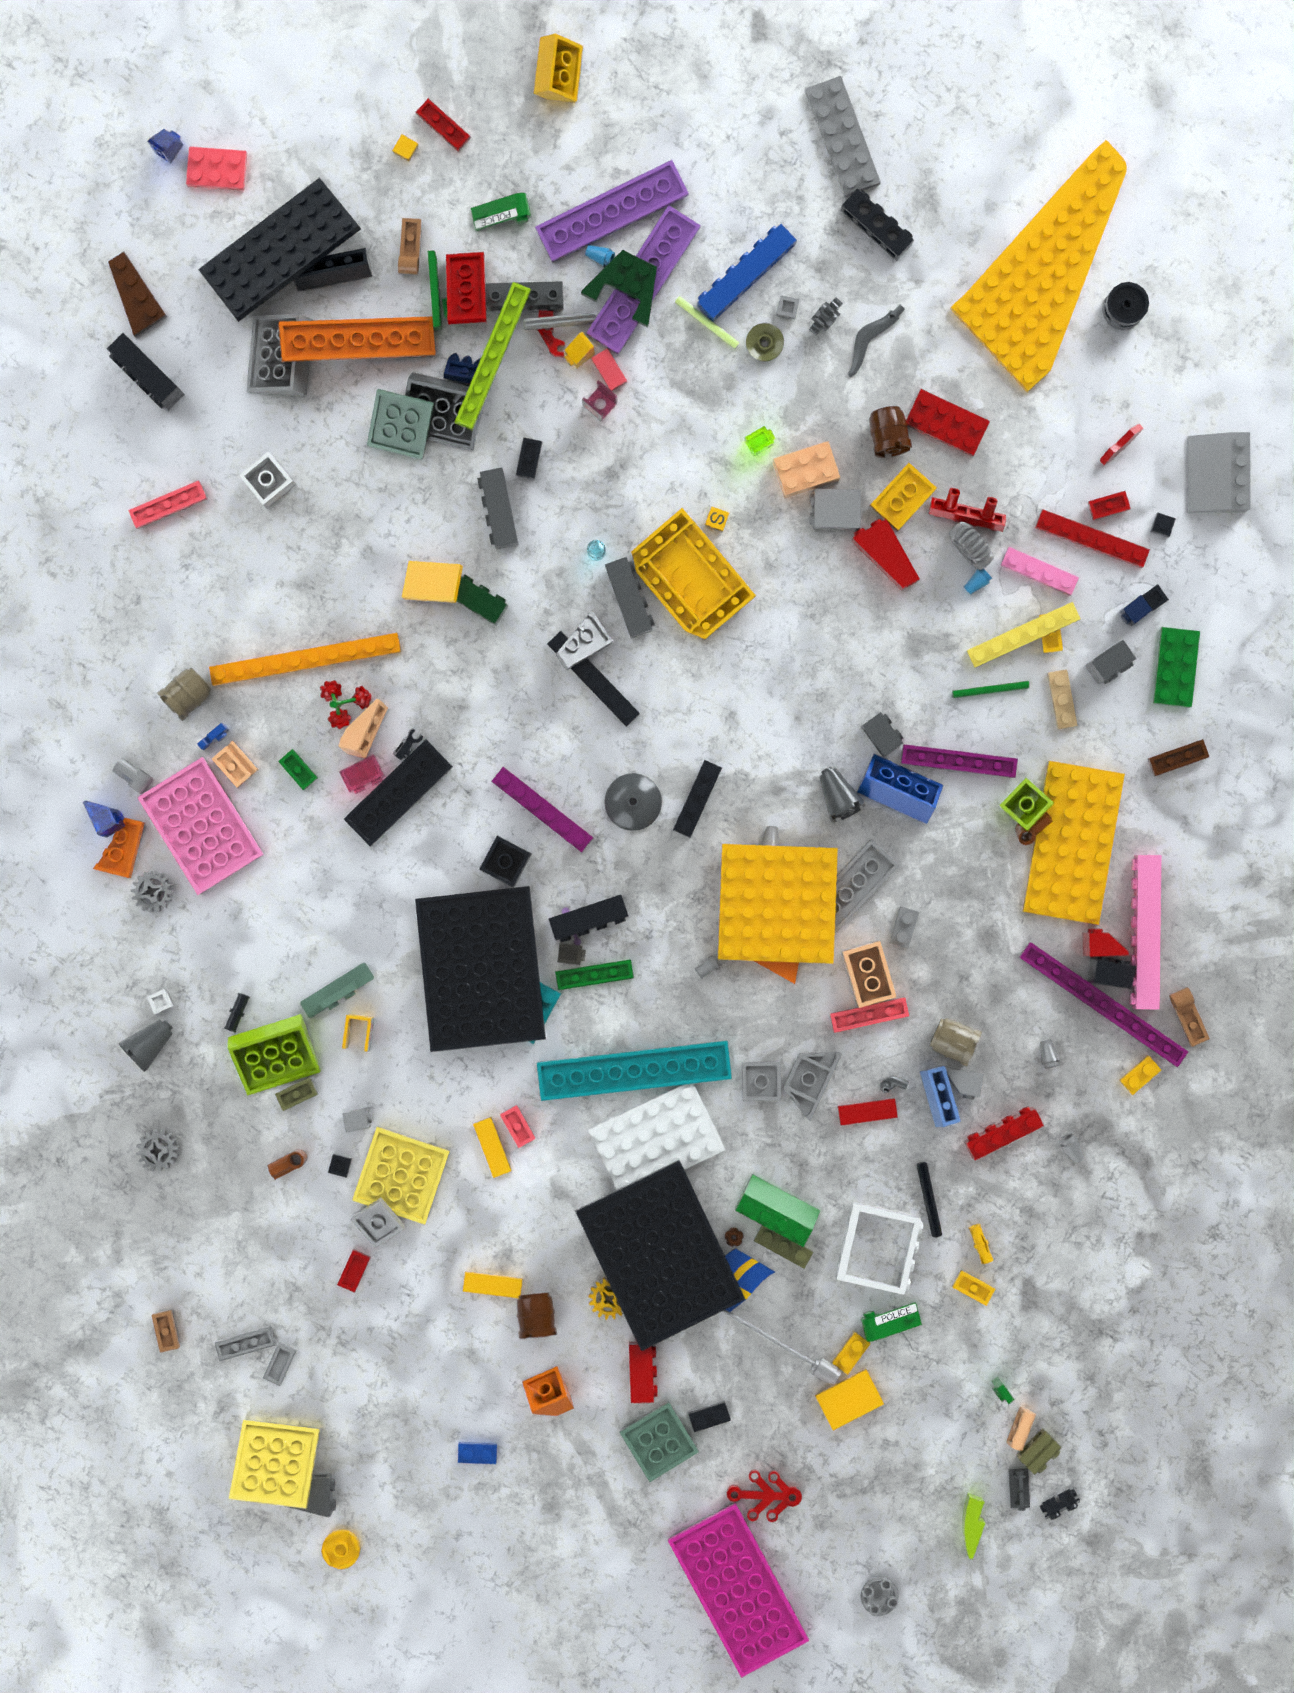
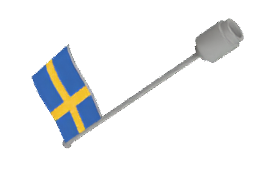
M736 1248L725 1255L745 1299L753 1293L763 1280L775 1273L772 1269ZM744 1301L722 1311L811 1364L812 1375L827 1384L831 1383L834 1385L838 1380L841 1371L838 1370L837 1366L823 1358L820 1360L816 1359L813 1362L731 1313L732 1310Z

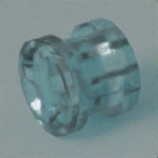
M593 540L587 546V554L594 561L602 560L606 554V547L602 541Z

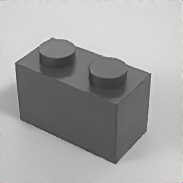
M880 712L862 725L861 728L884 758L903 744V736L897 729L894 731L891 727L892 721L887 714L883 715Z

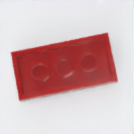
M484 252L446 254L448 325L487 322Z
M923 389L920 390L906 419L908 427L970 456L975 455L990 423L989 420Z

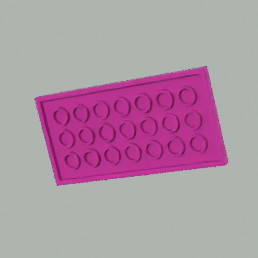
M736 1502L668 1539L673 1552L741 1678L809 1641L805 1630Z

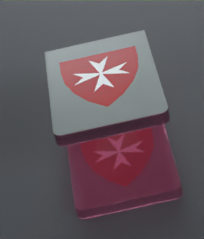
M598 380L596 382L597 389L588 399L582 398V405L602 422L618 403V398L616 394ZM597 399H603L606 402V406L603 409L595 407L594 404Z

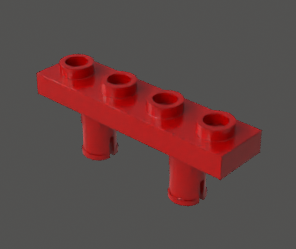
M956 488L949 489L946 500L934 497L931 499L929 514L935 517H943L955 522H965L973 526L988 528L992 531H1004L1006 515L995 512L998 500L994 497L987 498L984 509L957 503L960 490Z

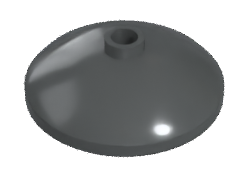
M630 773L618 777L610 784L605 794L604 802L608 817L615 825L625 830L637 831L650 826L657 819L661 811L662 798L657 785L650 778L641 774ZM631 798H635L637 800V803L635 805H631L629 803V800Z

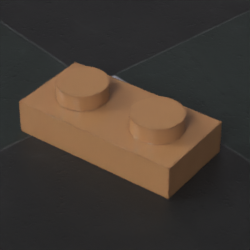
M172 1310L152 1314L160 1353L179 1349L180 1344Z

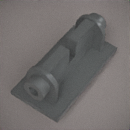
M1028 1468L1009 1469L1011 1508H1018V1511H1025V1508H1030Z

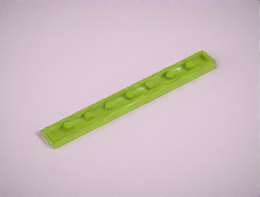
M515 282L512 283L457 414L455 424L470 430L474 429L530 295V288Z

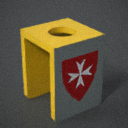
M354 1014L346 1015L342 1049L348 1048L352 1019L368 1021L364 1051H370L374 1017Z

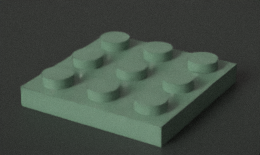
M378 389L376 391L367 446L423 459L434 403Z
M669 1401L620 1431V1435L649 1482L699 1453L697 1446Z

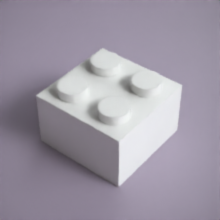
M269 451L239 475L266 509L296 485Z

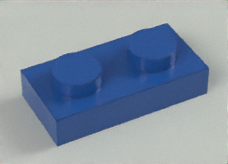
M459 1442L458 1463L496 1464L497 1443Z

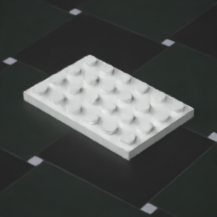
M694 1084L678 1086L588 1129L616 1190L677 1160H680L685 1170L725 1150Z

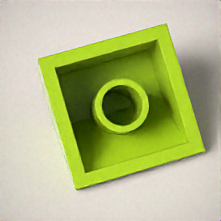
M1025 778L999 806L1026 831H1029L1050 809L1054 802L1031 781Z

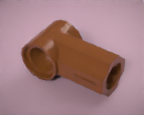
M1046 812L1029 831H1026L1017 824L1015 832L1020 843L1023 845L1032 844L1035 841L1036 835L1053 822L1050 815Z
M301 1149L294 1150L290 1154L268 1164V1171L276 1180L303 1166L307 1161V1154ZM293 1155L301 1157L300 1164L293 1161Z

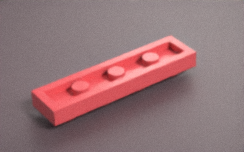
M198 480L128 511L135 528L138 529L207 500V497Z
M905 997L861 1008L830 1013L834 1033L909 1016Z

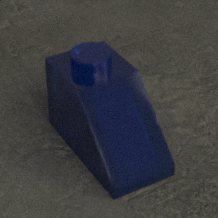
M163 129L147 141L155 154L170 164L183 147V143L180 140L181 136L173 130L169 132Z
M87 800L83 801L97 835L107 838L125 827L123 822L124 816L119 810Z

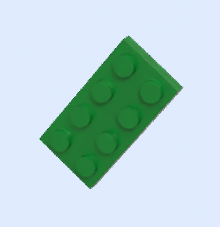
M1161 627L1153 704L1192 707L1200 631Z

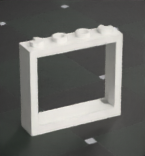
M852 1202L836 1270V1279L905 1295V1290H909L911 1279H908L910 1271L913 1272L915 1260H912L914 1252L917 1253L919 1247L917 1237L918 1234L922 1233L923 1229L921 1218ZM859 1212L913 1223L899 1286L846 1275Z

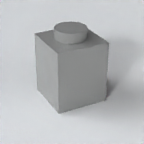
M367 1108L342 1113L346 1132L371 1127L370 1123H373L371 1111L368 1112Z

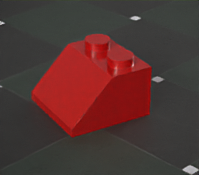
M1088 929V933H1082L1083 956L1129 955V951L1112 935L1103 932V929Z

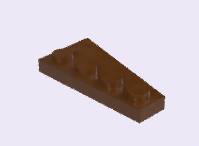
M124 251L108 261L135 337L167 317Z

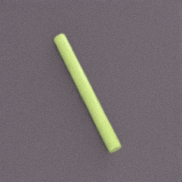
M679 296L676 299L675 303L736 349L739 345L737 340Z

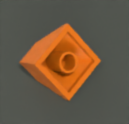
M558 1366L522 1381L533 1414L558 1416L574 1409L570 1393Z

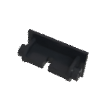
M1068 1489L1058 1494L1061 1501L1057 1503L1054 1497L1042 1502L1040 1508L1043 1513L1047 1512L1045 1519L1050 1518L1054 1520L1061 1516L1060 1512L1066 1509L1069 1512L1079 1507L1080 1499L1075 1500L1074 1497L1077 1496L1075 1490Z

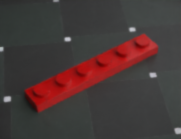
M1044 509L1041 510L1035 526L1036 529L1140 568L1144 567L1150 551L1148 548Z

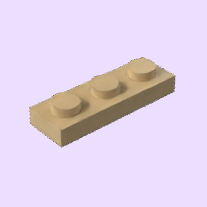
M1067 669L1047 673L1057 730L1077 726Z

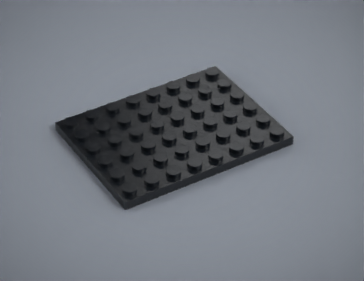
M530 886L415 899L430 1052L545 1040L546 1034Z
M680 1160L666 1165L575 1210L641 1351L746 1300Z

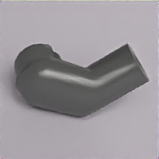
M892 1075L880 1083V1089L883 1093L890 1092L894 1087L906 1090L909 1081Z

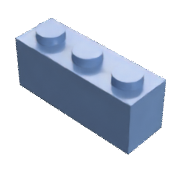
M937 1066L920 1071L935 1127H946L961 1122L945 1066Z

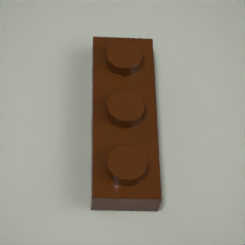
M1202 739L1148 758L1153 775L1158 776L1209 758L1210 756Z

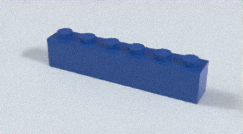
M782 224L778 227L773 226L767 232L768 236L764 240L759 239L753 245L754 249L750 253L745 252L740 257V262L736 266H730L722 279L718 278L711 285L713 288L708 292L704 291L697 298L699 300L697 307L712 322L721 316L796 245L797 239Z

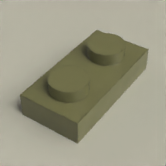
M311 1077L276 1093L275 1096L282 1111H285L318 1095V1092Z

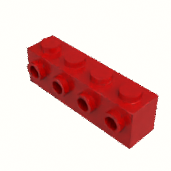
M1029 1106L1019 1110L1018 1114L1006 1116L1001 1119L1002 1122L996 1125L994 1123L984 1128L985 1131L979 1134L975 1132L967 1136V1140L964 1143L972 1159L976 1161L1043 1127L1044 1125L1036 1109L1033 1107L1029 1108Z

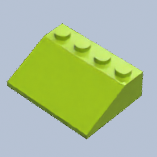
M301 1014L228 1037V1051L247 1095L321 1072Z

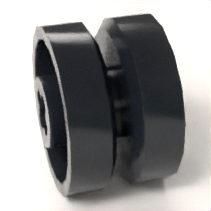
M1120 283L1105 298L1102 307L1103 316L1107 323L1116 329H1131L1148 312L1149 297L1144 288L1137 283Z

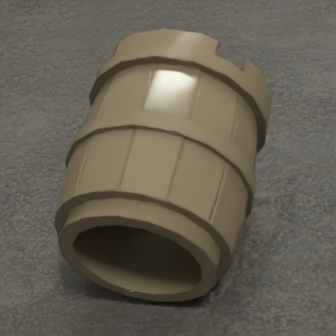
M190 668L175 676L165 688L157 692V695L161 696V700L173 713L176 712L179 716L178 718L184 721L189 713L208 698L211 688L194 669Z
M941 1018L929 1046L933 1047L932 1050L944 1057L959 1061L960 1064L968 1066L982 1032L977 1029L973 1030L961 1022Z

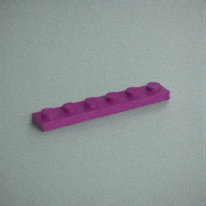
M903 744L901 764L1016 778L1018 762L1017 758Z
M502 767L491 781L580 852H583L593 839L590 834L505 767Z

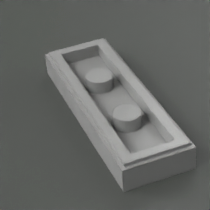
M271 1326L215 1342L219 1361L276 1345Z

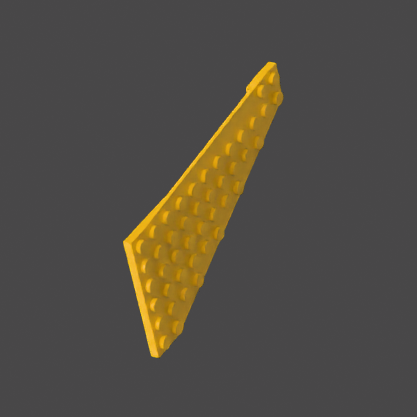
M1107 140L1100 144L1086 158L973 286L950 307V310L1026 392L1031 390L1052 369L1126 175L1127 166L1124 158Z

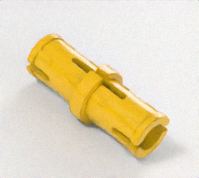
M975 1224L970 1226L969 1230L974 1241L973 1246L977 1249L981 1263L987 1264L992 1262L993 1258L988 1247L989 1242L985 1239L981 1225Z

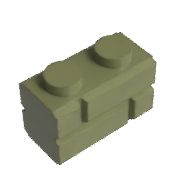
M1042 1428L1024 1446L1023 1451H1019L1016 1456L1035 1475L1037 1472L1040 1474L1046 1469V1463L1050 1459L1054 1460L1059 1456L1062 1447Z

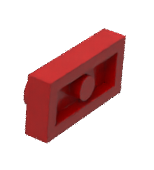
M1126 491L1087 502L1092 520L1131 509Z

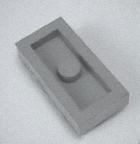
M900 906L889 943L909 948L919 915L918 911Z

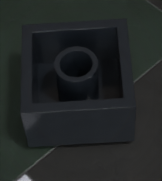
M497 835L479 870L514 888L532 853Z
M1096 956V960L1090 959L1088 982L1132 989L1136 966L1130 965L1131 961L1115 959V963L1111 962L1112 958Z

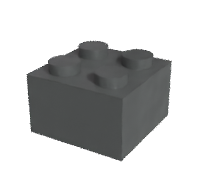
M1122 640L1086 664L1085 667L1097 684L1102 682L1107 684L1118 677L1116 674L1118 671L1122 673L1134 665L1132 662L1137 658L1125 641Z

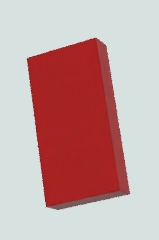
M353 1249L337 1285L355 1293L371 1256Z

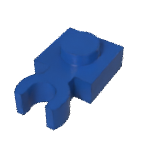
M220 723L205 738L199 741L197 745L202 750H205L213 742H220L227 736L228 727Z

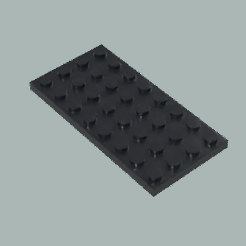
M319 177L198 270L239 322L360 231L361 228Z

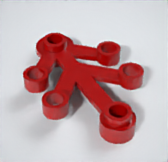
M755 1469L749 1472V1479L751 1482L756 1483L763 1491L741 1490L737 1485H731L727 1489V1498L731 1502H737L740 1499L762 1500L754 1508L747 1511V1517L750 1521H756L759 1514L774 1500L782 1501L774 1509L767 1511L766 1517L769 1522H775L778 1519V1515L785 1508L797 1506L802 1500L800 1490L796 1487H788L775 1470L769 1472L768 1479L771 1483H776L782 1492H774L760 1476V1472ZM753 1473H757L758 1478L753 1479L751 1478V1475ZM776 1474L778 1477L776 1480H772L770 1476ZM734 1491L738 1493V1496L735 1498L731 1496V1493ZM791 1494L796 1496L794 1500L789 1499ZM755 1512L756 1517L751 1518L749 1514ZM775 1513L776 1516L775 1518L771 1519L769 1518V1514Z

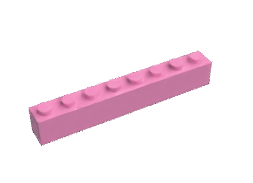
M1135 855V859H1132L1131 868L1134 870V878L1131 880V888L1134 890V897L1131 898V908L1134 909V916L1131 917V928H1134V936H1131L1130 939L1131 947H1133L1130 965L1136 966L1133 980V993H1130V1005H1133L1134 1009L1160 1010L1161 855Z

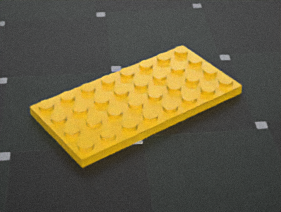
M1048 761L1043 793L1054 802L1047 811L1053 822L1036 835L1022 912L1099 925L1125 774Z

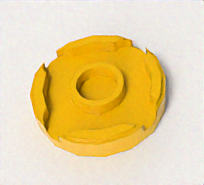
M339 1529L327 1535L321 1552L323 1559L329 1566L342 1570L351 1567L360 1555L361 1547L355 1534L348 1530Z

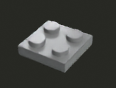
M780 1061L742 1062L743 1101L781 1100Z
M379 1198L351 1217V1221L374 1248L405 1228L404 1223L382 1198Z

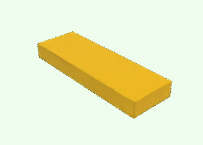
M492 1117L473 1123L493 1178L511 1172L510 1164Z
M466 1271L463 1292L519 1298L523 1278Z

